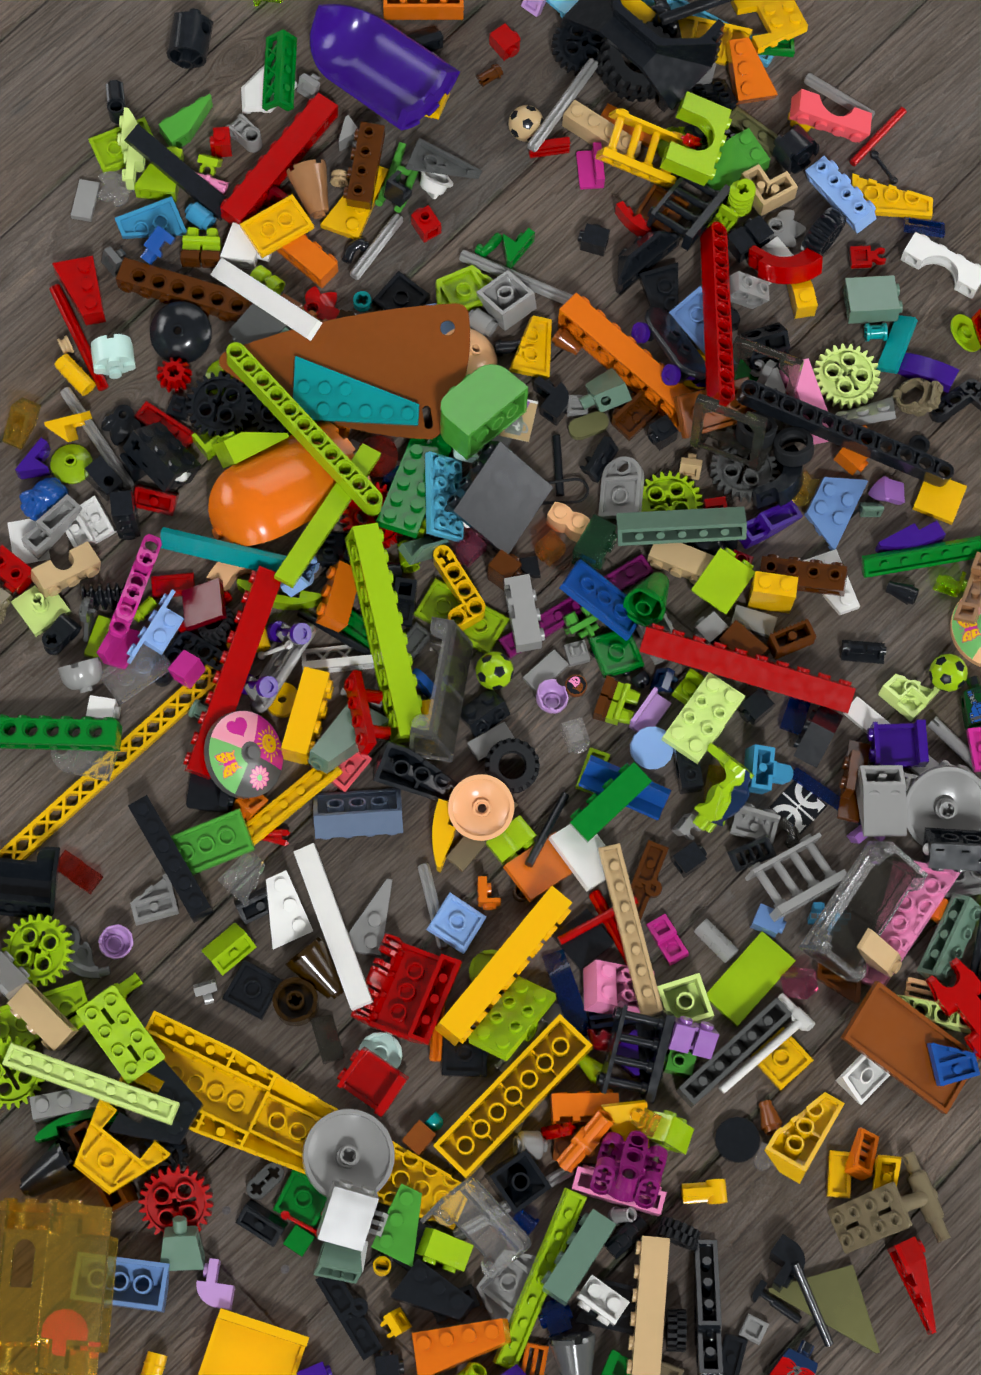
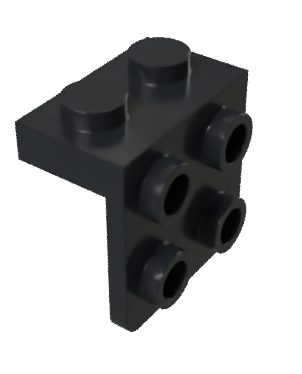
M191 773L186 806L189 809L229 813L230 806H234L235 797L223 792L214 783L212 778L206 779Z

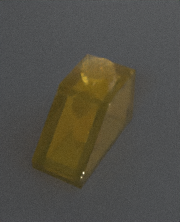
M23 397L12 404L2 442L20 450L23 449L37 424L41 405Z

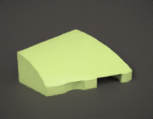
M895 674L883 685L878 695L912 722L940 690L936 687L930 689L921 686L920 681L908 680L905 676Z

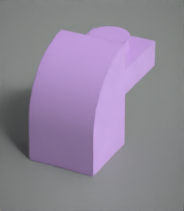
M210 1258L209 1264L205 1263L203 1277H206V1282H196L198 1294L211 1307L232 1310L235 1286L217 1283L221 1261Z

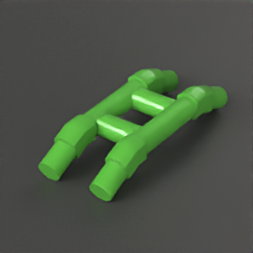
M399 142L384 184L375 201L377 206H382L386 200L384 198L386 182L397 170L401 171V174L408 176L405 186L409 189L413 187L419 171L408 170L405 166L400 165L407 145L405 143ZM407 201L401 207L395 205L394 210L400 213Z

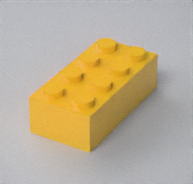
M304 666L281 746L284 760L309 766L310 750L316 744V739L319 740L321 738L323 727H321L322 719H326L328 713L327 700L332 699L334 687H332L333 680H331L329 672Z

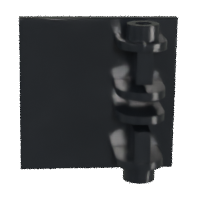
M725 79L709 84L697 85L689 91L731 109V111H733L736 103H738Z
M330 532L318 550L317 563H320L319 566L329 568L339 560L351 565L345 543L348 533Z

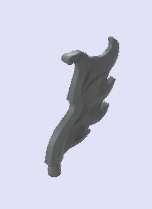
M69 925L68 928L72 931V935L67 940L74 941V944L69 946V949L74 950L75 953L69 954L68 957L73 962H67L66 965L75 974L83 978L100 979L101 976L111 975L110 966L100 968L95 966L90 945L87 941L80 945L81 935L79 931ZM34 931L28 934L29 942L35 939ZM54 937L48 941L50 949L56 945ZM36 948L35 952L41 953L42 949ZM28 954L22 958V964L27 962ZM44 959L41 965L49 966V961Z

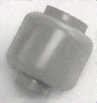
M520 1131L513 1138L514 1154L527 1149L533 1160H540L543 1153L547 1152V1139L543 1138L540 1131Z

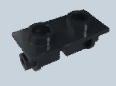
M842 640L841 661L884 664V655H886L887 647L885 643Z

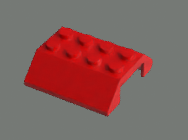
M385 933L381 943L386 946L380 945L378 950L391 957V960L387 963L380 958H374L373 963L379 967L371 966L365 980L367 986L373 988H368L371 997L374 998L372 1005L368 1004L361 1007L366 1011L360 1008L352 1011L351 1017L372 1028L409 1042L429 1045L462 961L442 953L440 956L403 943L400 938Z

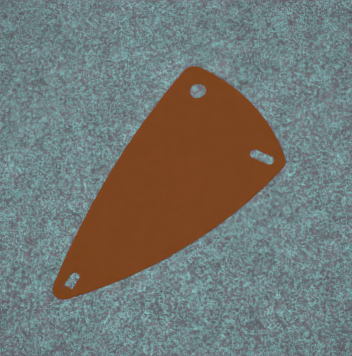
M458 303L382 310L324 321L311 341L295 330H289L250 342L244 346L292 398L295 356L420 405L419 426L345 422L330 423L387 436L433 439L440 434L441 401L451 387L457 386L466 376L470 353L469 313L465 306ZM444 321H451L455 325V330L451 335H444L441 332L440 326ZM224 352L219 358L221 368L243 382L228 366L226 352ZM424 406H429L431 409L433 427L427 429L424 425L422 412Z

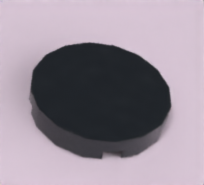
M733 1117L720 1124L714 1141L721 1157L729 1162L741 1163L751 1159L756 1154L760 1145V1135L756 1126L748 1119Z

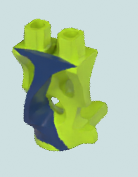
M713 743L708 745L707 751L723 766L726 772V779L709 789L705 803H699L695 806L694 809L699 814L693 820L696 826L709 833L717 825L723 827L725 820L738 813L745 805L750 796L749 782L755 776L743 764Z

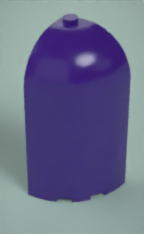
M321 4L315 12L310 33V47L314 62L319 71L328 80L401 131L420 124L421 118L434 113L440 106L438 102L443 95H448L460 73L459 70L380 17L365 10L342 4Z

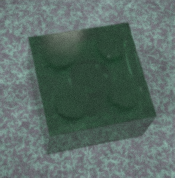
M594 514L573 549L572 564L575 565L581 559L595 571L597 569L601 570L606 562L605 557L607 553H611L616 545L615 540L618 534L615 532L617 526Z

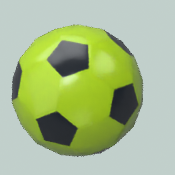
M488 652L478 660L475 672L476 678L481 685L487 689L497 690L509 684L512 680L514 669L513 663L505 654Z
M954 654L938 656L934 659L929 669V678L932 684L937 689L945 692L956 691L961 688L968 676L965 662Z

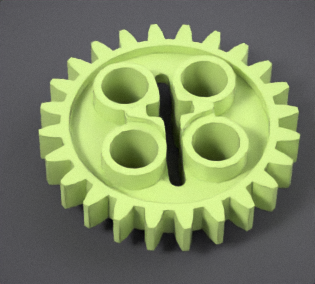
M841 344L840 349L833 345L832 352L826 349L825 355L820 354L819 361L815 362L814 366L816 368L813 369V372L821 389L822 396H826L825 402L832 400L833 407L840 403V409H843L844 404H847L849 409L852 408L853 404L856 407H860L861 401L867 404L868 398H873V392H877V385L880 383V378H877L880 375V371L875 370L878 367V363H872L874 356L867 358V350L861 353L860 346L853 350L852 344L849 345L848 349L845 348L844 344ZM844 361H850L853 365H846ZM827 372H834L836 376H830ZM861 376L865 381H859L856 377ZM845 387L849 392H843L840 388Z

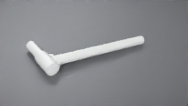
M784 993L780 994L778 999L792 1013V1023L718 1087L723 1094L798 1029L809 1031L814 1027L815 1022Z

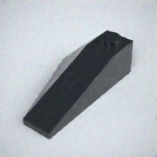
M387 741L380 750L372 770L373 781L435 801L442 799L449 802L450 795L458 784L411 748L391 741Z

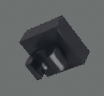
M173 394L166 414L187 422L189 416L186 411L190 408H187L186 402L191 400Z

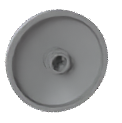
M949 765L934 767L920 774L906 791L907 830L910 835L923 846L925 827L981 831V781L971 772Z
M354 1109L334 1111L321 1118L309 1131L302 1152L303 1167L308 1180L325 1197H328L333 1180L339 1182L340 1179L353 1183L352 1186L359 1188L369 1186L375 1189V1192H378L388 1181L395 1159L394 1145L384 1125L374 1116Z

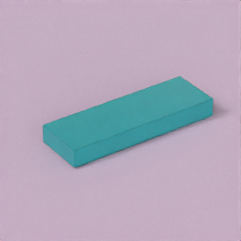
M899 315L898 320L894 321L879 359L877 370L880 372L898 373L918 322L916 317Z

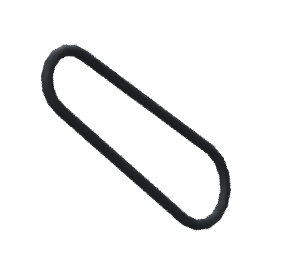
M568 478L547 481L549 484H555L558 482L580 481L586 487V494L583 498L579 500L544 501L542 505L554 504V502H560L563 504H577L583 502L589 495L588 484L585 482V480L581 478Z

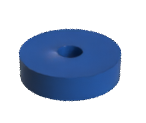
M418 668L412 671V674H415L417 678V688L426 697L433 699L439 694L437 687L426 674Z

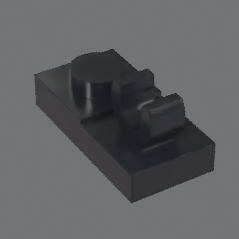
M604 436L594 451L593 456L585 458L588 464L580 466L582 472L587 474L593 482H599L605 467L619 451L612 438Z

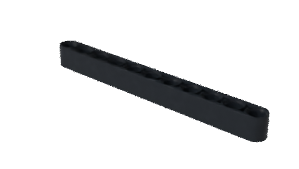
M754 380L744 381L736 393L737 401L746 407L791 426L804 428L810 434L934 486L942 487L946 485L954 475V467L949 462ZM744 390L749 391L751 395L746 394ZM764 398L768 399L771 403L765 402ZM783 407L789 408L790 412L786 411ZM803 415L808 416L810 420L805 419ZM822 423H826L829 428H826ZM842 431H845L848 436H845ZM861 439H864L868 444L863 443ZM881 447L885 448L887 452L882 451ZM900 455H901V456H904V457L906 458V461L903 460V459L900 457ZM939 472H942L945 477L941 476Z

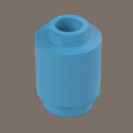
M198 202L190 203L185 210V218L201 230L207 231L216 222L214 214Z

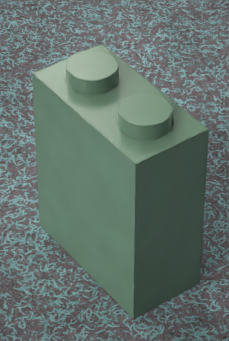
M894 275L845 278L843 295L848 324L892 322L898 320L899 313H902L903 304L902 300L898 299L900 287L899 284H896Z

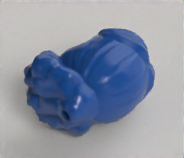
M46 478L36 483L32 489L26 490L19 495L22 503L21 509L24 511L25 516L30 517L33 521H37L65 495H69V491L62 485L59 479Z

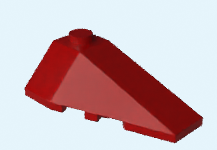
M914 1236L888 1248L887 1251L927 1334L931 1335L936 1333L926 1258L924 1256L926 1250L921 1240H917Z

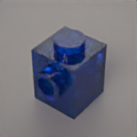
M555 1299L544 1303L545 1308L540 1310L542 1315H539L538 1318L542 1329L547 1328L550 1337L572 1329L570 1319L573 1318L569 1305L564 1306Z

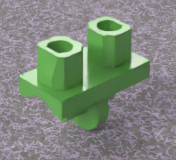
M581 606L580 609L585 617L580 620L575 611L563 616L566 628H564L566 635L569 633L573 634L583 628V631L578 633L580 639L585 636L589 639L595 637L594 631L598 630L599 626L597 623L592 626L590 624L597 621L598 618Z

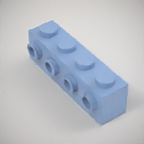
M823 156L805 170L807 179L832 207L843 212L842 214L847 218V224L858 234L876 220V207L870 200L866 201L863 198L864 195L857 186L854 188L850 184L851 180L845 173L841 174L838 171L839 168L833 160L829 161Z

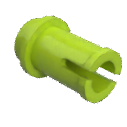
M148 596L138 606L133 619L138 623L144 621V617L158 607L156 601Z

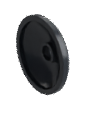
M173 302L162 307L154 316L150 326L152 346L157 354L170 362L171 357L175 362L179 358L182 359L183 363L196 361L207 351L212 339V327L209 318L203 310L189 302ZM180 327L181 333L176 335L175 329Z

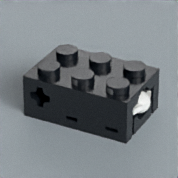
M161 421L133 430L123 446V450L163 492L185 485V483H190L201 467L195 456L182 445L181 441Z
M925 827L922 853L928 868L934 871L951 869L959 873H964L968 870L981 874V831Z

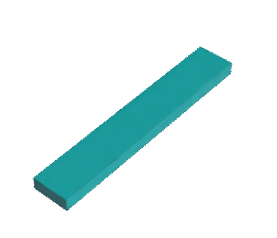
M163 527L161 530L162 549L255 571L259 566L277 572L287 557Z

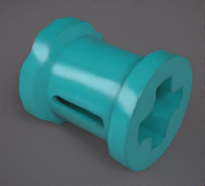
M865 323V342H869L870 339L887 341V323H882V325Z

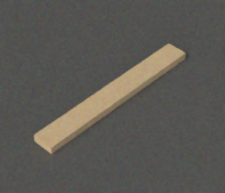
M620 843L599 847L598 852L639 1012L649 1016L660 1015L663 1007Z

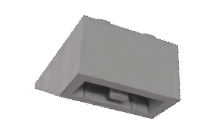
M860 766L857 772L855 791L863 837L906 836V782L903 766Z

